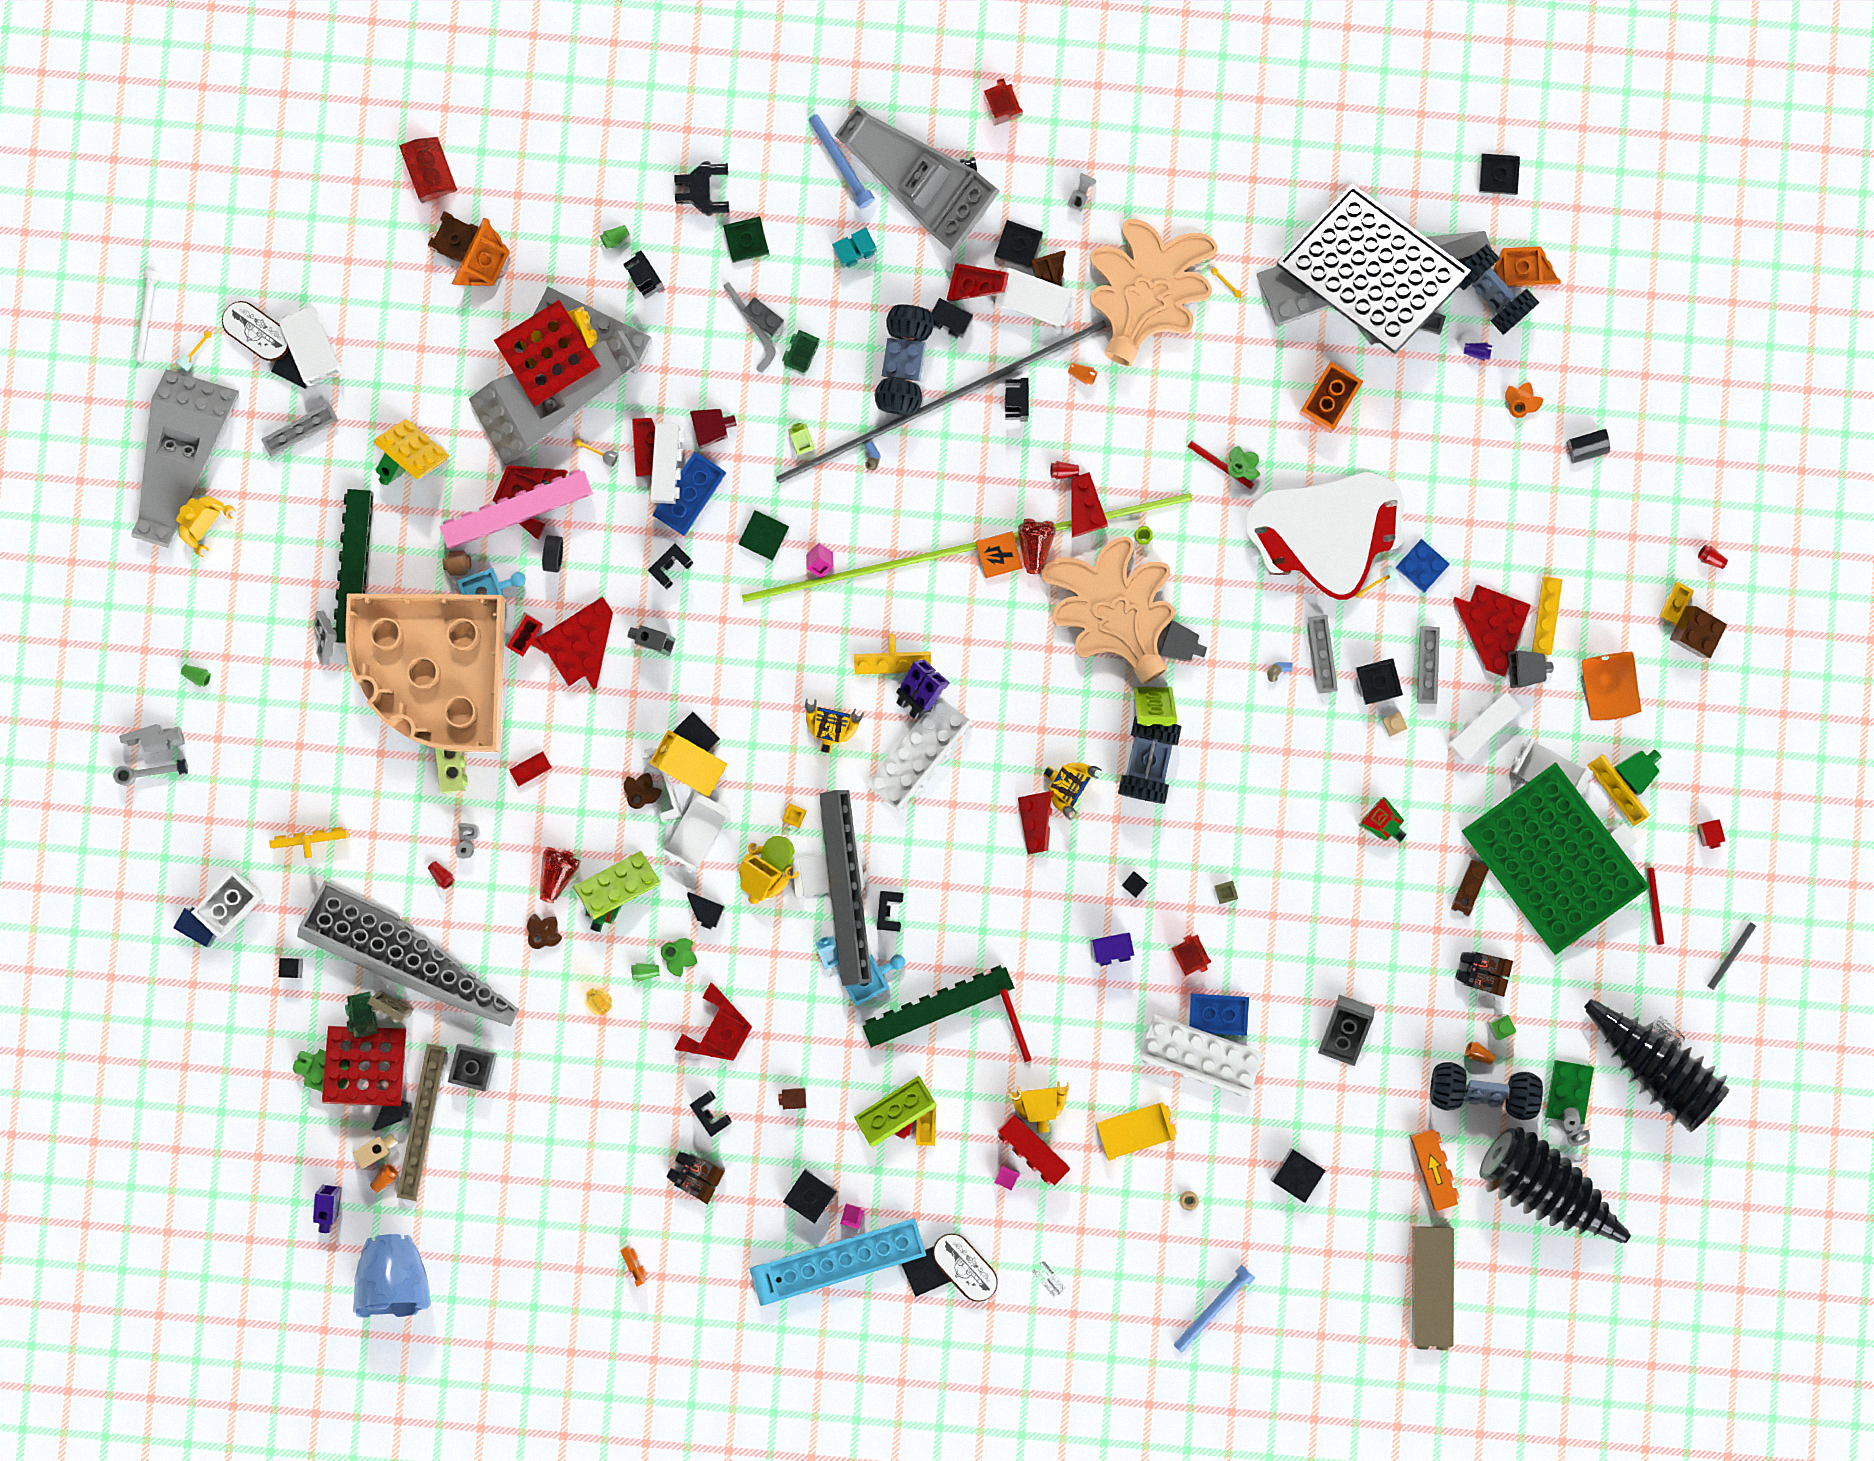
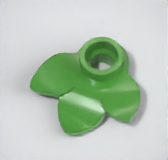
M1240 446L1234 447L1229 454L1230 463L1227 467L1229 475L1233 478L1245 477L1249 480L1258 478L1260 472L1255 467L1259 462V455L1255 452L1244 453Z
M680 938L675 943H666L661 948V956L667 961V969L678 977L682 976L683 966L689 967L698 963L695 954L690 951L693 941L687 938ZM669 948H672L674 950V954L672 956H669L667 954V950Z

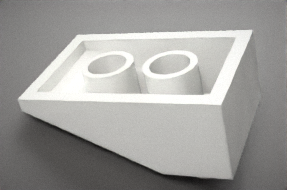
M231 870L191 913L221 939L264 896L237 870Z

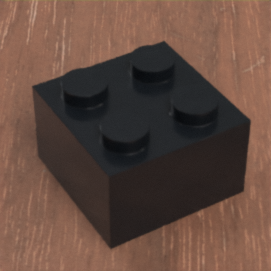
M1290 1148L1270 1181L1306 1203L1326 1170Z

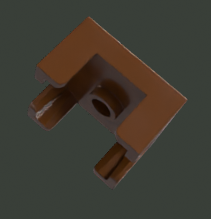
M443 211L440 218L442 222L435 238H430L427 246L432 251L461 264L479 227L471 223H464L454 218L452 214Z

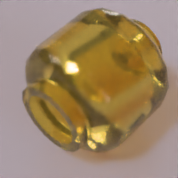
M592 987L585 993L584 1005L594 1015L603 1016L612 1008L613 998L603 987L596 989Z

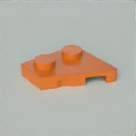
M629 1245L622 1248L620 1252L629 1272H632L636 1280L634 1281L636 1287L644 1284L648 1274L643 1265L640 1266L636 1259L639 1258L634 1248L630 1249Z

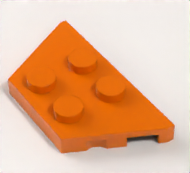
M482 219L451 284L494 286L510 251L502 243L499 234L490 225L489 219Z
M1541 246L1503 248L1499 255L1500 259L1493 268V271L1508 287L1561 284L1560 278L1555 274L1553 266L1547 260Z

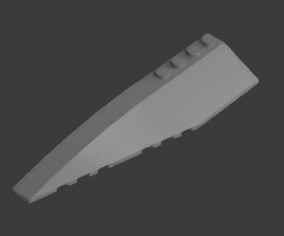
M1485 231L1426 237L1457 261L1473 256L1486 244L1491 248ZM1278 266L1257 273L1276 327L1331 308L1329 304Z

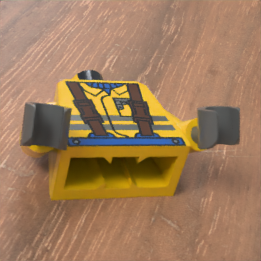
M807 698L805 700L809 732L814 735L815 739L822 740L819 751L831 754L833 743L841 745L842 742H847L857 732L860 721L864 716V711L861 713V716L855 714L856 708L852 714L817 707L816 699H814V704L810 705Z
M1082 762L1067 763L1062 765L1059 771L1050 766L1046 768L1042 776L1052 781L1048 787L1050 791L1054 790L1051 801L1054 807L1062 812L1068 820H1072L1069 817L1070 812L1077 814V811L1073 808L1074 804L1091 777L1099 779V777L1095 776V771H1102L1101 768Z

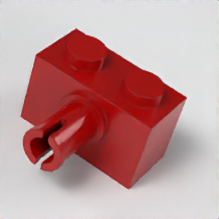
M524 612L506 641L505 646L522 657L531 645L546 654L545 649L537 639L539 637L537 634L543 623Z

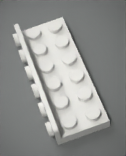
M939 695L932 710L923 714L866 785L898 812L901 809L904 811L911 803L909 801L910 797L913 794L917 796L923 789L921 784L924 780L927 779L929 781L936 773L933 769L938 764L941 766L948 758L946 756L947 752L950 749L954 751L960 744L958 739L961 735L966 736L973 728L970 726L972 721Z
M1154 1014L1139 1058L1146 1064H1156L1166 1071L1173 1070L1179 1072L1183 1077L1189 1078L1191 1076L1203 1084L1211 1083L1216 1085L1218 1089H1228L1234 1091L1238 1096L1250 1097L1264 1052Z

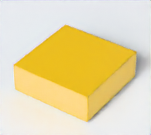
M789 803L782 821L800 828L807 810Z

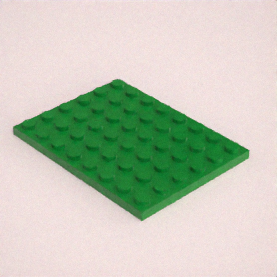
M1556 762L1461 830L1554 955H1557L1650 888L1649 884Z

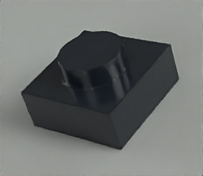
M1133 871L1121 886L1137 898L1149 883Z

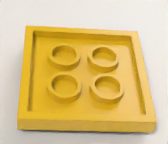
M407 419L376 437L373 442L417 480L447 461L450 456L441 446H438L428 435L420 431Z

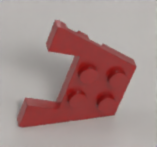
M507 465L492 501L498 504V500L508 497V499L516 497L515 494L520 491L534 490L533 487L541 484L543 480L552 483L551 480L556 477L562 476V478H565L568 471L565 469ZM533 518L518 523L537 540L540 539L546 525Z
M710 982L702 998L719 1007L717 1014L701 1043L682 1033L674 1049L734 1061L753 1026L723 993Z

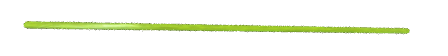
M1191 493L1104 512L1106 520L1191 501L1193 498ZM1072 520L1014 533L1015 541L1072 528ZM976 542L831 574L822 578L818 577L742 595L743 602H748L977 549Z

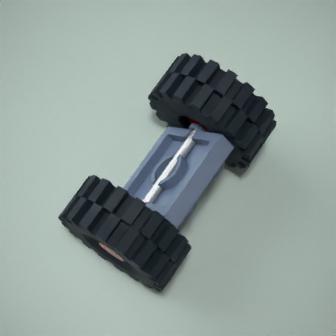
M1486 244L1463 264L1471 270V275L1459 287L1464 291L1473 284L1475 292L1482 296L1489 308L1497 313L1491 322L1504 335L1540 302L1528 289H1525L1516 297L1492 270L1491 267L1500 258Z
M1134 716L1131 736L1134 737L1126 775L1121 776L1118 790L1119 795L1153 803H1166L1169 785L1165 784L1172 745L1178 746L1182 729L1181 725L1163 726L1161 724H1152L1151 726H1144L1138 724L1137 716Z

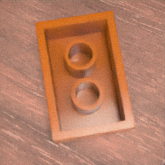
M1330 361L1298 414L1332 433L1363 383V380Z

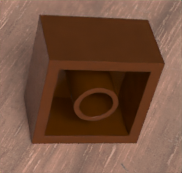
M1686 606L1669 640L1700 658L1711 659L1728 624L1697 606Z

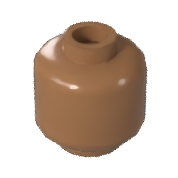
M464 550L450 551L446 554V559L442 560L443 569L447 570L450 576L466 575L472 568L470 554H467Z

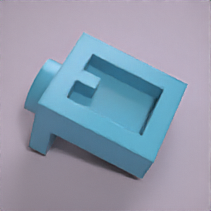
M833 936L823 937L815 943L826 970L839 965L837 944Z

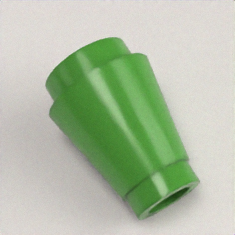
M623 225L603 231L600 239L606 249L614 248L629 236L630 233L627 227Z
M187 664L181 669V675L198 687H206L210 682L211 673L207 669Z
M644 963L631 965L632 980L639 982L660 976L659 965Z

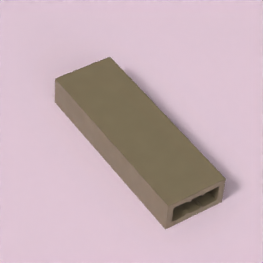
M1412 1226V1344L1420 1350H1428L1429 1346H1436L1437 1350H1448V1347H1454L1453 1227Z

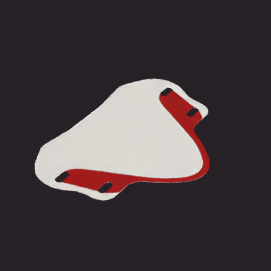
M1362 472L1339 481L1306 488L1272 490L1264 494L1252 505L1246 516V529L1250 539L1260 550L1265 566L1270 572L1300 571L1329 597L1337 600H1348L1360 591L1375 555L1379 552L1397 549L1403 543L1401 520L1405 506L1404 497L1401 489L1395 482L1387 477L1371 472ZM1396 500L1398 502L1396 506H1385L1387 501ZM1264 526L1267 528V531L1264 533L1256 534L1254 532L1255 528ZM1388 535H1395L1396 539L1393 541L1385 542L1383 540V537ZM1283 557L1285 559V562L1274 565L1272 563V560Z

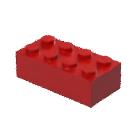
M1014 1113L997 1129L999 1139L1006 1145L1009 1142L1013 1146L1012 1151L1019 1158L1024 1156L1027 1159L1026 1164L1034 1172L1036 1170L1041 1172L1040 1178L1048 1185L1052 1183L1055 1186L1071 1169L1063 1159Z

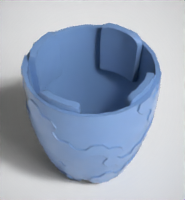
M386 1234L376 1236L375 1241H373L372 1237L367 1238L361 1251V1257L358 1261L354 1277L353 1312L356 1313V1316L368 1318L370 1315L394 1314L396 1317L416 1315L418 1310L428 1309L431 1305L427 1274L419 1251L411 1236L404 1235V1239H401L400 1234Z

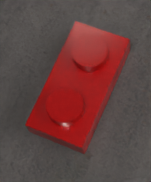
M544 751L509 769L517 786L520 787L552 769V766Z

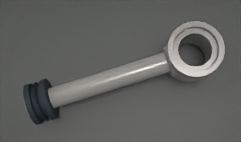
M179 759L177 764L140 770L119 766L113 772V779L117 784L130 786L139 777L177 771L179 775L184 774V772L188 774L189 765L186 759H183V761ZM123 771L129 773L126 781H122L120 777Z

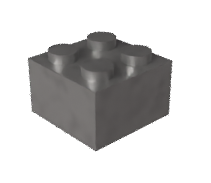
M461 1043L457 1044L447 1082L484 1092L488 1091L498 1053Z

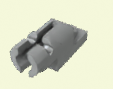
M154 724L119 736L120 742L128 746L136 745L140 740L144 752L151 754L170 749V743L176 747L185 744L184 735L178 726L165 728L162 731L160 725Z

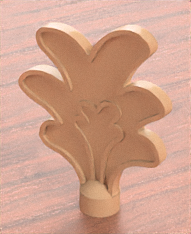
M1128 219L1123 224L1122 235L1131 249L1133 259L1114 247L1104 246L1092 250L1089 257L1090 262L1109 284V286L1097 287L1090 296L1091 305L1103 314L1111 325L1112 338L1104 352L1106 357L1118 364L1130 367L1138 354L1140 345L1149 336L1158 332L1188 334L1191 331L1194 322L1193 315L1183 305L1208 300L1212 294V287L1209 281L1201 274L1185 271L1216 255L1218 246L1209 235L1187 233L1174 238L1164 245L1161 236L1151 225L1138 219Z
M1125 536L1116 538L1103 547L1097 557L1095 567L1085 561L1070 557L1056 558L1049 561L1042 570V581L1077 595L1065 598L1059 602L1054 609L1052 619L1053 623L1058 627L1084 629L1075 641V650L1080 658H1089L1103 653L1118 655L1132 666L1142 685L1154 680L1168 670L1167 665L1158 654L1157 642L1161 632L1173 621L1175 609L1166 601H1156L1153 603L1156 594L1166 583L1170 575L1168 564L1156 561L1145 563L1137 568L1127 579V567L1134 552V543L1130 537Z

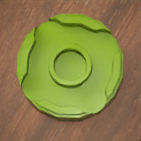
M772 836L763 845L761 859L784 874L786 868L791 867L794 861L792 858L795 855V850L792 842L786 837Z

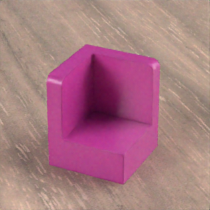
M820 543L806 554V569L820 578L834 567L833 552Z
M1002 1164L994 1183L1012 1191L1020 1173Z
M846 1203L840 1224L859 1229L865 1208Z

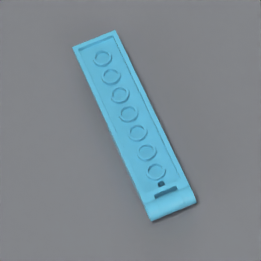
M912 1218L749 1268L759 1304L764 1306L925 1257L926 1252L916 1219ZM780 1277L782 1281L778 1282L776 1278Z

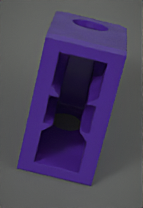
M322 1184L315 1193L313 1222L319 1224V1233H330V1226L337 1220L342 1187Z

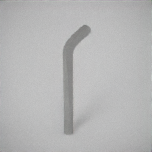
M727 282L723 287L742 313L746 305L730 282ZM742 314L767 350L764 359L756 368L758 372L762 373L773 361L776 354L775 347L764 331Z

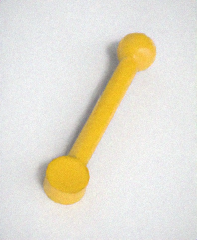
M1217 268L1211 269V273L1234 292L1236 298L1241 297L1242 292L1236 290L1218 272Z

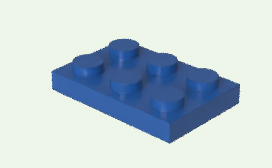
M1191 993L1189 1026L1210 1034L1247 1036L1249 997Z

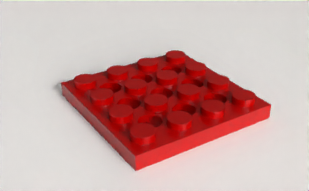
M560 300L494 339L495 344L534 407L601 367ZM551 321H556L559 324V329L556 332H551L548 329V324ZM535 331L542 333V340L540 342L532 340V334ZM561 338L569 340V346L565 349L560 348L558 345ZM519 341L526 344V349L523 352H517L515 349V345ZM545 348H550L553 352L552 357L549 359H545L542 356V351ZM572 354L579 356V363L577 365L569 363V357ZM528 358L536 360V366L533 369H528L525 365ZM556 364L563 367V372L560 375H554L552 372V368ZM540 374L545 375L547 379L546 383L542 386L536 383V377Z
M328 1026L322 1104L401 1106L406 1028ZM350 1042L352 1044L351 1049L343 1051L341 1049L342 1043ZM365 1042L372 1045L371 1049L367 1052L360 1049L361 1045ZM383 1043L391 1045V1049L388 1052L380 1050V1046ZM342 1061L350 1062V1067L347 1070L339 1068ZM363 1061L370 1063V1067L366 1071L359 1069V1065ZM380 1063H389V1069L387 1071H380ZM347 1080L349 1082L348 1087L340 1089L338 1087L339 1081ZM362 1080H366L369 1083L368 1087L364 1090L358 1088V1083ZM380 1081L388 1083L386 1090H379L377 1088Z

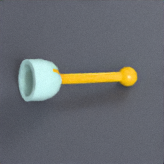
M206 331L204 337L189 355H181L175 363L188 372L192 366L191 357L207 338H211L212 333Z
M1393 566L1386 567L1383 571V577L1360 590L1356 597H1362L1363 593L1384 580L1392 582L1398 579L1399 576Z

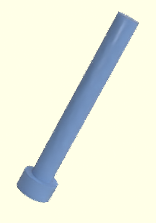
M813 115L808 121L855 194L854 202L859 209L868 206L875 200V197L870 190L864 189L819 115Z
M1242 1264L1235 1271L1236 1277L1173 1344L1181 1353L1245 1283L1250 1285L1256 1278Z

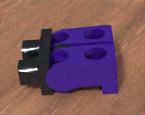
M925 659L915 661L901 683L900 688L896 691L899 695L896 703L903 708L910 705L912 709L909 715L915 720L919 719L924 713L932 710L937 698L943 689L948 687L950 682L939 672H936V669Z

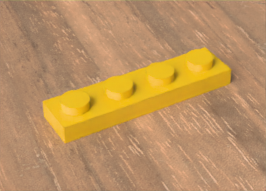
M1542 577L1531 652L1552 655L1563 579Z
M1601 754L1587 764V767L1593 771L1594 776L1633 826H1636L1650 816L1649 812L1604 754Z

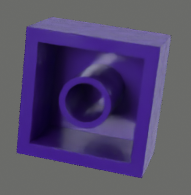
M1130 932L1090 940L1094 962L1099 963L1100 966L1112 964L1111 960L1118 959L1119 962L1131 960L1130 956H1135Z

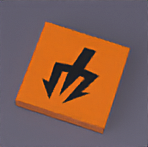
M1013 531L976 541L985 578L1023 569Z

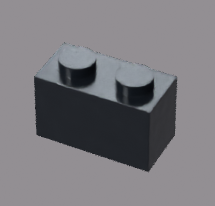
M941 298L938 299L931 312L934 319V328L938 330L943 328L948 331V335L956 339L964 337L973 320V314Z

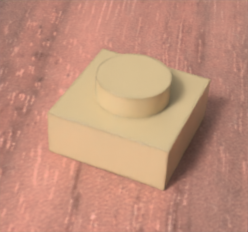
M1401 711L1382 719L1389 737L1408 729Z

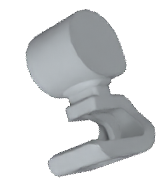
M1083 173L1079 176L1080 184L1078 190L1073 191L1067 203V206L1079 212L1082 211L1088 200L1086 195L1088 188L1095 186L1097 182L1096 179Z
M459 823L457 827L473 828L471 834L463 835L464 841L455 848V853L459 858L468 859L473 855L475 849L471 840L476 839L480 835V828L475 824Z
M1575 1108L1565 1109L1562 1117L1564 1127L1567 1130L1568 1143L1573 1147L1589 1143V1129L1580 1130L1579 1111ZM1586 1136L1583 1140H1578L1580 1137Z

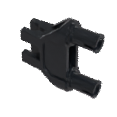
M704 161L690 174L674 175L675 186H690V193H675L676 204H692L707 217H710L712 213H730L729 201L712 202L710 200L711 175H729L728 163L711 164L709 161Z

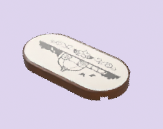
M238 301L229 305L224 311L222 325L225 332L265 361L279 360L288 353L290 348L279 323L252 304Z
M953 1233L945 1234L936 1240L933 1246V1261L967 1299L981 1302L992 1297L998 1285L997 1275L974 1247L963 1236Z

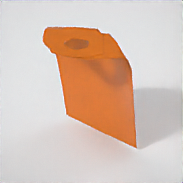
M1632 651L1606 654L1582 660V672L1591 720H1613L1642 712L1635 657ZM1602 657H1609L1607 660L1602 659Z

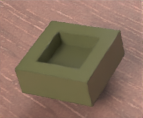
M1233 880L1214 886L1219 904L1238 899Z

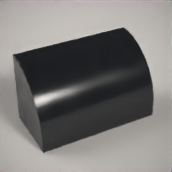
M1607 429L1575 437L1566 442L1573 464L1608 454L1611 449Z

